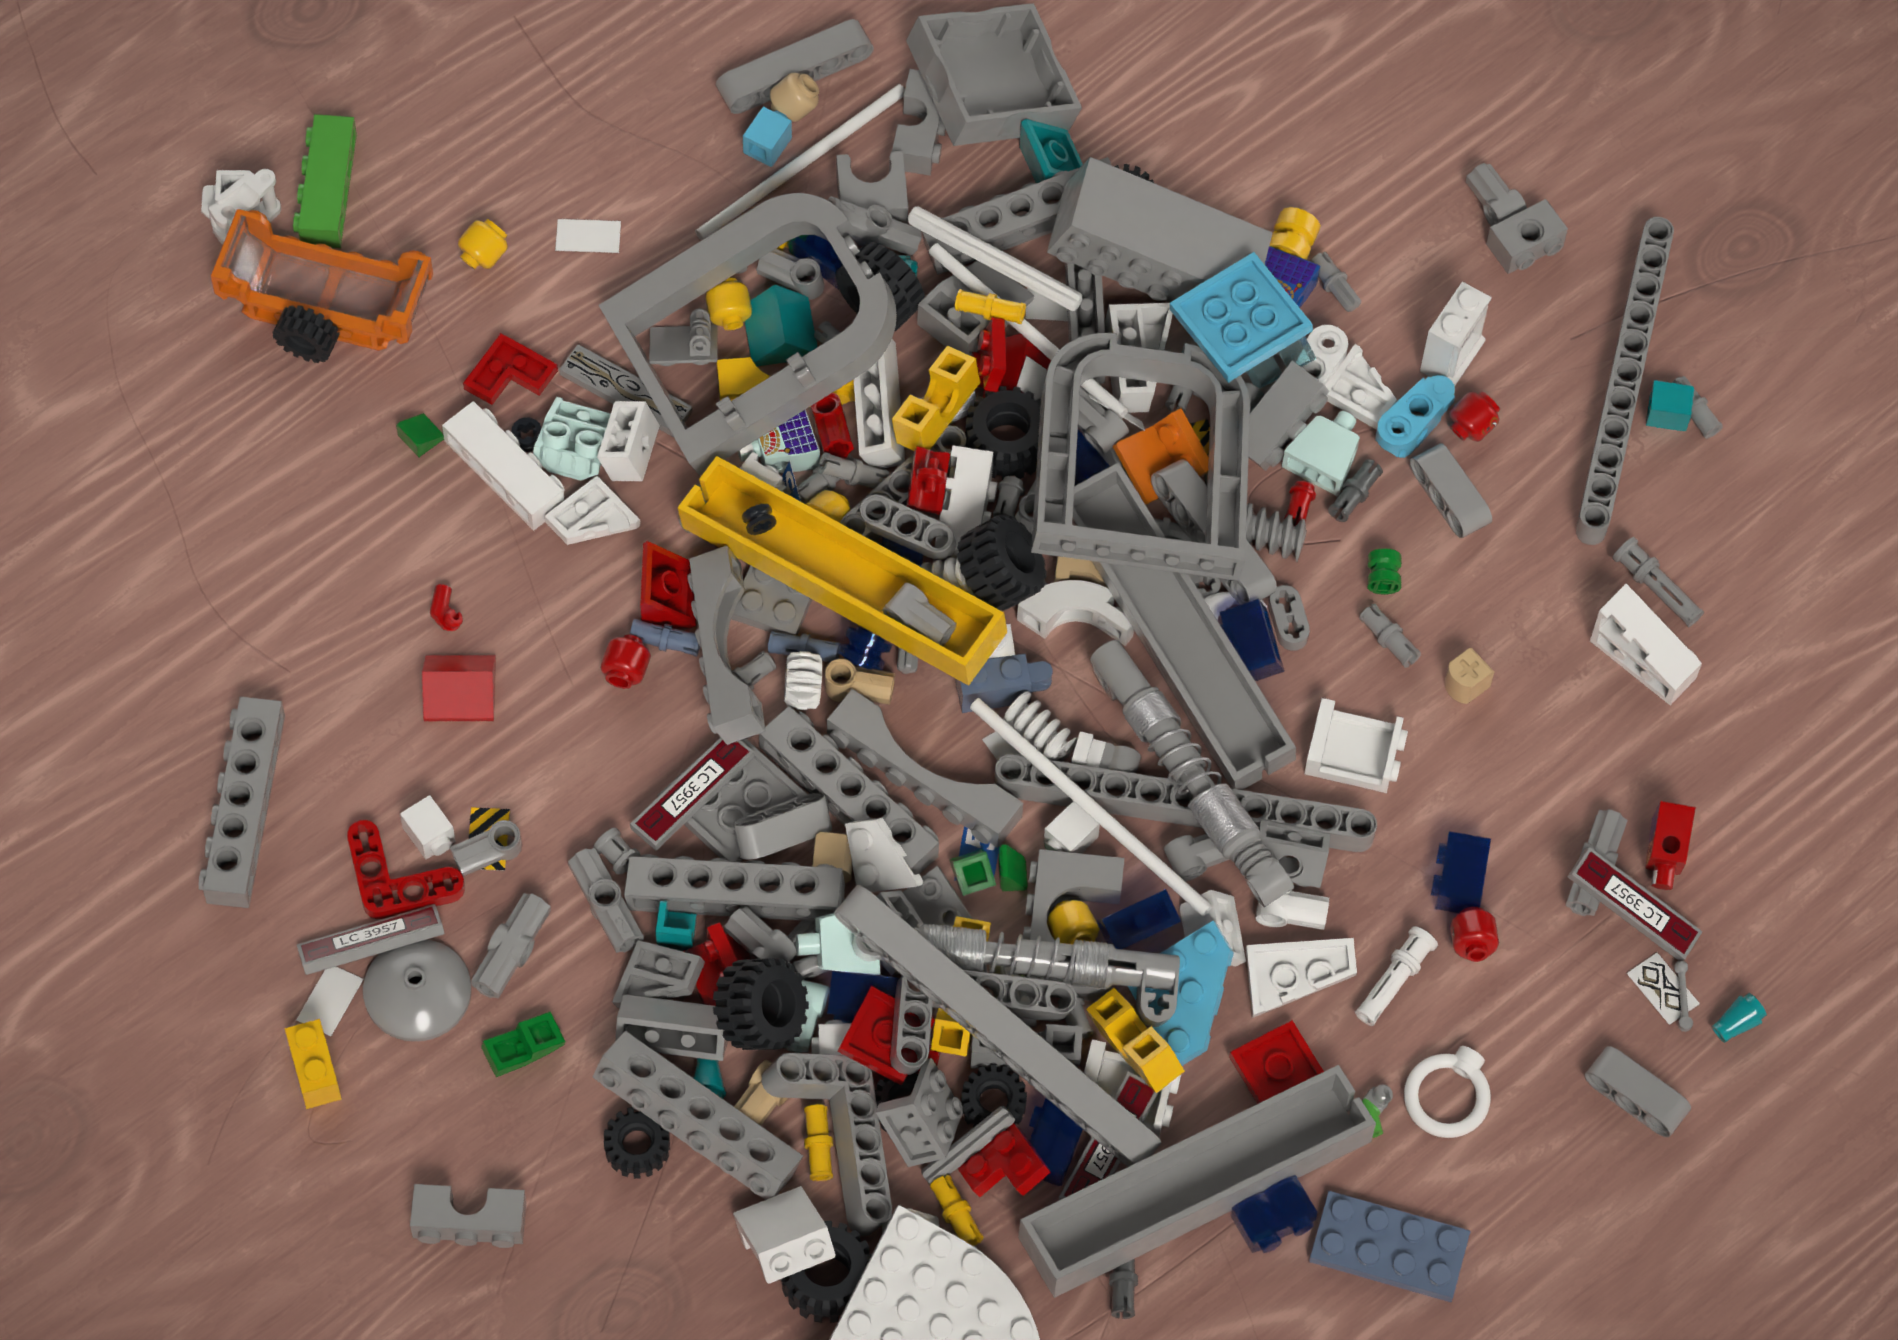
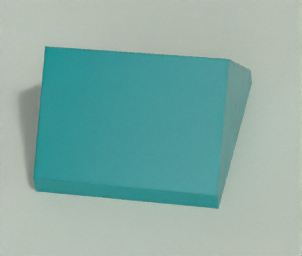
M1024 119L1021 122L1020 150L1035 183L1050 179L1058 172H1069L1083 165L1068 130L1029 119Z
M773 285L751 300L752 315L744 323L750 357L756 366L786 363V359L797 352L803 357L817 348L809 297L781 286Z

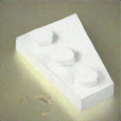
M1354 938L1247 945L1245 948L1252 1018L1347 980L1357 974Z

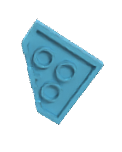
M1214 920L1160 953L1178 955L1180 958L1177 1006L1175 1013L1165 1024L1153 1028L1170 1045L1182 1066L1208 1050L1211 1039L1209 1034L1213 1019L1218 1013L1224 991L1223 983L1227 968L1230 967L1234 955L1233 950ZM1128 986L1136 1000L1137 987ZM1145 988V992L1156 993L1155 999L1148 1007L1154 1008V1014L1157 1015L1164 1009V1007L1158 1006V999L1163 994L1169 995V990Z

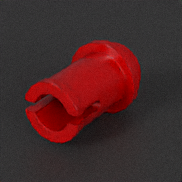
M1297 481L1294 486L1290 487L1289 493L1292 496L1284 520L1288 515H1292V520L1296 518L1295 527L1301 519L1306 521L1311 501L1316 498L1315 487L1311 483Z

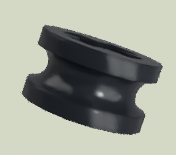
M524 417L518 419L513 424L511 432L519 441V447L524 452H532L542 427L537 420ZM530 430L533 431V438L527 436L525 439H521V432L527 434Z
M758 504L747 509L742 514L743 522L748 524L746 526L748 534H762L771 530L776 525L777 520L775 516L771 515L772 508L769 504Z

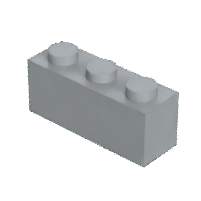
M1293 360L1250 413L1249 459L1265 471L1270 466L1275 467L1284 456L1283 449L1306 428V420L1313 412L1315 414L1318 413L1328 400L1326 395L1330 391L1326 386Z
M623 995L617 1015L616 1040L624 1031H627L657 1053L723 1061L728 1043L722 1036L724 1030H718L716 1025L718 1018L713 1013V1007L716 1006Z

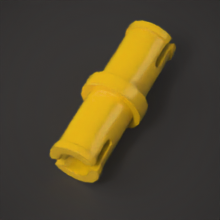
M959 289L955 300V310L983 315V318L986 320H991V317L1022 324L1026 312V304L997 298V294L989 293L986 296Z
M822 1104L809 1105L804 1108L807 1129L804 1148L809 1153L810 1180L826 1181L833 1178L830 1148L833 1147V1137L829 1136L828 1107Z
M941 1176L930 1184V1188L943 1209L942 1216L945 1222L951 1223L958 1238L973 1247L979 1244L984 1236L980 1233L970 1214L971 1207L968 1201L962 1200L951 1176Z

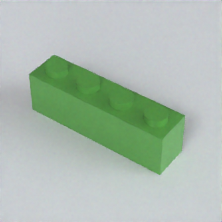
M314 114L313 127H307L306 147H310L309 155H303L302 175H305L304 184H299L297 194L301 210L300 213L295 212L293 220V231L299 233V238L302 242L314 245L325 244L331 248H341L357 138L354 117Z

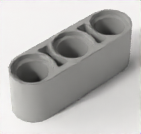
M1440 443L1410 459V466L1414 476L1459 538H1464L1492 522V515L1488 505L1444 444Z
M877 494L868 496L861 503V517L865 526L871 532L934 560L944 561L955 553L956 540L952 530L945 523ZM875 508L886 510L884 517L880 520H871L868 518L869 513ZM911 521L917 524L915 531L911 534H902L899 531L905 522ZM943 535L948 538L947 544L942 548H934L930 545L932 539L936 536Z
M823 793L803 795L742 817L734 822L740 857L746 860L773 854L816 838V834L819 832L829 833L832 830L826 795Z
M1607 1046L1584 1074L1586 1081L1595 1090L1660 1136L1670 1137L1691 1110L1690 1103L1680 1093L1624 1053L1611 1046Z

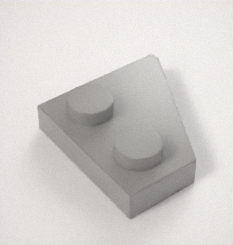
M638 940L612 1002L617 1008H620L624 994L665 1000L690 995L695 988L705 961L697 955Z

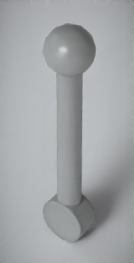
M1680 960L1674 965L1675 972L1678 973L1681 1018L1678 1022V1027L1681 1031L1687 1032L1693 1026V1020L1688 1016L1685 973L1688 971V964Z

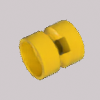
M1294 207L1284 208L1274 225V232H1272L1269 246L1307 260L1310 254V247L1314 244L1321 225L1312 214L1305 210Z

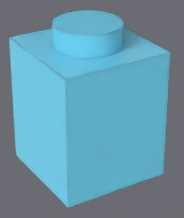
M763 106L743 134V153L772 167L792 139V121L783 113L771 111Z

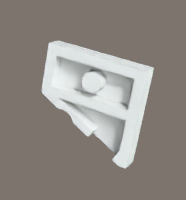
M1355 344L1325 385L1330 391L1326 395L1328 397L1327 402L1350 413L1355 418L1377 430L1378 421L1396 403L1397 399L1391 390L1382 383L1381 376L1374 367L1371 368L1362 356L1363 351L1360 346Z
M598 476L594 477L544 516L545 523L567 545L637 529L640 526V519Z
M883 818L853 821L845 824L856 886L860 885L870 892L923 885L921 876L919 874L914 875L904 860V857L907 855L901 845L893 839L892 832Z

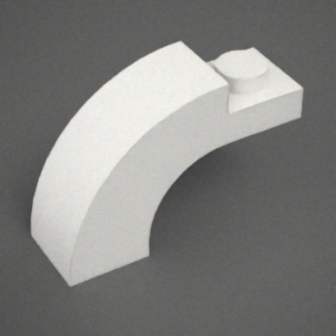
M1065 580L1050 583L1041 588L1039 593L1018 604L1017 621L1044 639L1054 628L1074 621L1089 623L1115 640H1118L1124 646L1127 645L1134 635V629L1121 608L1113 607L1114 597L1110 590L1096 583L1082 580Z

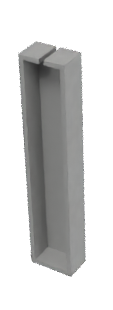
M1119 462L1074 486L1073 526L1166 538ZM1092 561L1232 789L1243 790L1261 780L1263 770L1270 775L1296 760V746L1189 574Z
M1337 1065L1020 1219L1018 1238L1052 1296L1055 1298L1370 1143L1376 1122L1360 1097L1354 1099L1355 1090L1340 1066Z

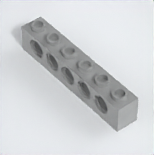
M1108 157L1099 160L1111 165ZM1080 167L1069 172H1058L1050 179L1039 183L1026 184L1018 191L1007 195H996L988 202L977 206H967L956 214L939 218L1004 251L1052 233L1065 184ZM1052 199H1057V200H1059V201H1058L1057 203H1055V204H1048V203H1047L1049 200H1052ZM1019 211L1028 212L1027 214L1022 216L1015 215ZM987 223H997L993 227H984ZM921 231L928 253L930 248L938 243L962 265L977 261ZM929 254L937 275L949 271Z
M240 697L238 709H232L230 730H233L231 741L226 740L223 757L224 761L227 762L225 773L220 772L217 784V791L221 793L219 805H213L211 824L215 826L213 837H207L205 845V857L209 858L207 869H201L199 876V890H203L207 904L242 908L250 907L285 720L282 701ZM252 734L261 735V737L255 741L245 740L249 735ZM245 766L255 767L249 773L239 772ZM238 798L249 799L243 805L233 804ZM232 830L243 831L238 837L232 838L227 836ZM227 862L237 863L230 870L221 869V866Z
M788 706L765 727V732L759 733V748L808 793L825 794L829 812L844 826L846 823L873 819L868 816L871 812L878 811L883 813L884 816L882 818L890 828L892 837L903 834L910 838L905 842H896L901 845L907 856L904 857V860L914 875L920 874L938 858L939 839L933 830L928 826L921 827L913 819V814L904 804H896L888 796L886 788L879 781H871L863 774L860 764L852 757L847 759L840 753L835 741L828 735L824 734L822 736L817 732L812 721L803 712L797 713ZM799 743L807 744L809 748L801 751L795 749L794 746ZM822 766H830L834 771L822 773L818 769ZM855 789L859 793L855 796H847L843 791Z
M644 854L640 857H629L624 896L629 911L659 912L660 901H667L669 912L731 916L739 908L742 909L747 906L759 918L815 921L816 917L834 913L842 904L845 882L842 868H836L829 864L809 867L800 866L793 862L774 865L765 864L758 860L738 863L722 858L703 861L694 860L687 856L668 859L659 858L652 854ZM663 879L672 880L667 885H658V883ZM699 881H706V882H708V883H707L705 886H703V887H699V888L693 887V885H694L696 882H699ZM734 883H741V884H743V885H742L740 888H738V889H735V890L728 889V887H729L731 884H734ZM769 885L778 886L776 890L771 892L763 890ZM804 887L814 888L809 893H799V890Z
M624 1031L605 1052L593 1075V1078L605 1088L617 1094L636 1110L644 1113L663 1129L675 1135L694 1151L702 1154L719 1166L725 1173L736 1178L765 1200L778 1195L792 1178L803 1158V1155L627 1031Z

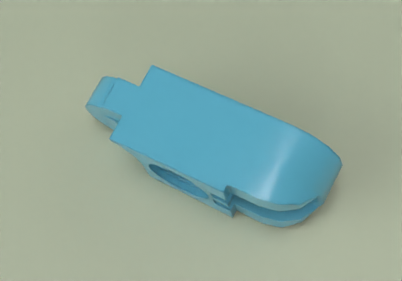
M1441 375L1426 379L1422 378L1382 415L1378 421L1375 441L1384 450L1396 457L1405 458L1409 456L1440 423L1442 415L1454 403L1455 386L1453 382ZM1411 412H1420L1423 416H1416ZM1400 429L1401 433L1397 434L1394 431Z

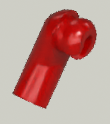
M438 584L434 589L430 616L443 630L456 631L463 622V616L460 611L456 613L449 606L452 588L447 585Z

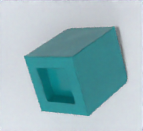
M1654 380L1649 395L1646 426L1686 431L1692 414L1694 387Z
M660 901L656 926L657 945L678 951L692 948L694 946L697 914L669 912L667 901Z

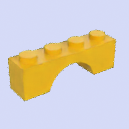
M751 357L717 360L719 399L722 400L728 396L732 401L771 376L762 372L755 365ZM854 380L833 392L839 396L842 405L855 401Z

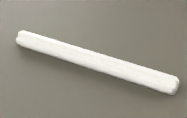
M914 207L909 213L908 222L910 225L1071 311H1076L1081 304L1082 294L921 207Z

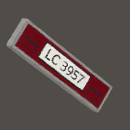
M720 738L630 823L631 830L657 851L754 758V751L741 740L727 745Z
M1591 847L1584 850L1567 876L1678 961L1686 959L1703 932Z
M433 904L297 944L305 974L308 975L434 938L445 933L436 905Z
M1128 1071L1113 1099L1143 1123L1159 1092L1155 1093L1142 1078ZM1092 1137L1063 1188L1059 1200L1115 1174L1121 1161Z

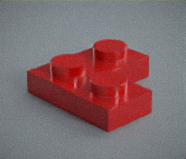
M991 317L987 329L980 332L977 352H972L971 354L972 357L976 358L980 384L977 387L984 388L986 391L997 392L1006 372L1005 319Z
M500 333L463 382L464 390L491 405L494 404L511 380L540 396L558 372V365Z
M1015 1123L997 1134L991 1142L958 1168L972 1191L979 1197L983 1196L1005 1176L1008 1177L1015 1189L1024 1196L1051 1173L1022 1130Z

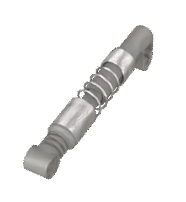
M1118 640L1109 641L1099 647L1092 654L1090 661L1100 685L1112 701L1116 699L1120 701L1123 706V715L1142 742H1149L1148 751H1155L1156 755L1160 758L1158 765H1165L1170 772L1168 779L1175 780L1178 784L1184 783L1179 788L1178 794H1185L1187 792L1192 794L1194 798L1189 802L1188 808L1191 809L1190 811L1220 853L1226 859H1231L1235 863V866L1245 877L1246 883L1259 903L1266 907L1292 890L1294 885L1280 862L1276 858H1272L1271 853L1262 844L1260 839L1261 832L1258 826L1254 823L1248 812H1246L1229 785L1220 784L1221 774L1210 771L1211 760L1201 757V746L1190 741L1191 732L1180 728L1181 718L1174 711L1163 693L1157 687L1150 686ZM1204 760L1208 762V768L1206 771L1204 770V767L1206 766V762ZM1210 774L1218 776L1217 785L1209 777Z
M923 924L919 928L914 927L918 933L962 970L977 972L984 970L985 973H988L986 965H992L989 973H993L996 966H1001L1003 975H1007L1005 967H1011L1008 973L1010 976L1013 973L1022 977L1027 975L1026 978L1037 976L1043 980L1056 978L1059 979V982L1064 983L1070 980L1072 986L1082 985L1083 987H1100L1101 989L1109 988L1111 985L1137 987L1136 1013L1144 1025L1149 1027H1159L1165 1024L1176 1010L1180 958L1178 955L1116 949L1113 944L1106 942L1096 943V941L1089 942L1088 940L1078 941L1076 939L1074 944L1060 943V939L1057 938L1055 942L1041 941L1040 935L1037 937V940L1023 939V935L1019 934L1015 945L1005 944L1003 932L999 935L998 943L986 942V931L984 929L974 930L973 928L946 927L945 925L935 926L934 924ZM854 935L852 946L855 954L860 959L868 962L884 960L872 949L867 948L863 941ZM1113 966L1129 967L1132 969L1116 968ZM1145 988L1169 990V995L1163 994L1158 999V1006L1164 1007V1009L1157 1015L1154 1014V1008L1148 1007L1155 999L1156 993L1145 992Z

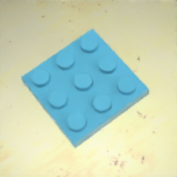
M1255 252L1170 302V311L1228 383L1313 331L1311 321Z

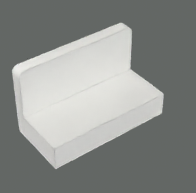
M1214 890L1201 894L1212 905L1211 910L1205 916H1202L1187 902L1180 905L1185 937L1214 920L1234 952L1231 966L1236 967L1246 962L1234 896Z

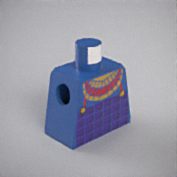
M1269 246L1265 266L1298 307L1301 308L1318 283L1320 265Z

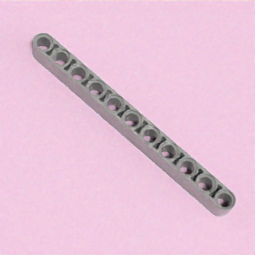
M1653 217L1646 221L1638 247L1576 525L1578 539L1587 545H1596L1604 540L1613 512L1674 234L1672 223L1663 217ZM1652 236H1657L1661 238V240L1655 239ZM1645 264H1651V265H1654L1655 267H1649V266H1647V265H1645ZM1639 292L1648 293L1649 296L1642 295ZM1633 320H1639L1643 324L1635 323ZM1626 348H1632L1637 352H1630ZM1621 376H1622V377H1627V378H1629L1631 381H1625V380L1621 379L1620 377H1621ZM1614 405H1620L1625 409H1617ZM1607 434H1614L1618 438H1611ZM1600 463H1608L1612 467H1604ZM1593 492H1601L1604 493L1606 496L1599 497L1595 495ZM1587 521L1597 522L1600 526L1589 525Z
M1007 754L997 761L994 784L1015 798L1066 807L1073 802L1054 783L1049 785L1040 784L1037 780L1047 777L1024 756ZM1050 760L1075 784H1085L1088 788L1083 791L1110 814L1202 828L1190 811L1191 809L1180 806L1177 803L1179 800L1191 801L1194 798L1190 792L1178 794L1179 788L1184 783L1178 784L1175 780H1169L1168 778ZM1007 772H1012L1017 774L1019 777L1016 779L1009 780L1003 777L1002 775ZM1231 788L1246 812L1255 810L1263 815L1259 818L1251 817L1258 826V829L1261 820L1329 833L1331 834L1329 848L1352 852L1366 851L1373 844L1377 820L1370 811ZM1110 789H1118L1122 791L1123 794L1119 796L1110 795L1107 791ZM1146 794L1155 795L1158 799L1155 801H1146L1142 798V796ZM1292 816L1298 822L1289 824L1283 821L1282 817ZM1325 821L1330 823L1332 828L1323 829L1317 823ZM1362 827L1368 833L1359 835L1352 828Z
M857 885L834 912L835 917L848 930L1127 1167L1152 1156L1160 1146V1139L1149 1128L869 890Z

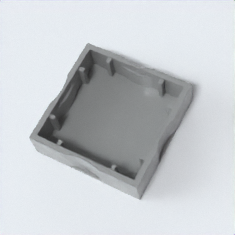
M1034 3L995 7L982 12L970 13L959 11L918 16L906 39L953 146L1020 138L1021 122L1024 119L1063 128L1069 132L1082 109L1065 70L1055 57L1051 39Z

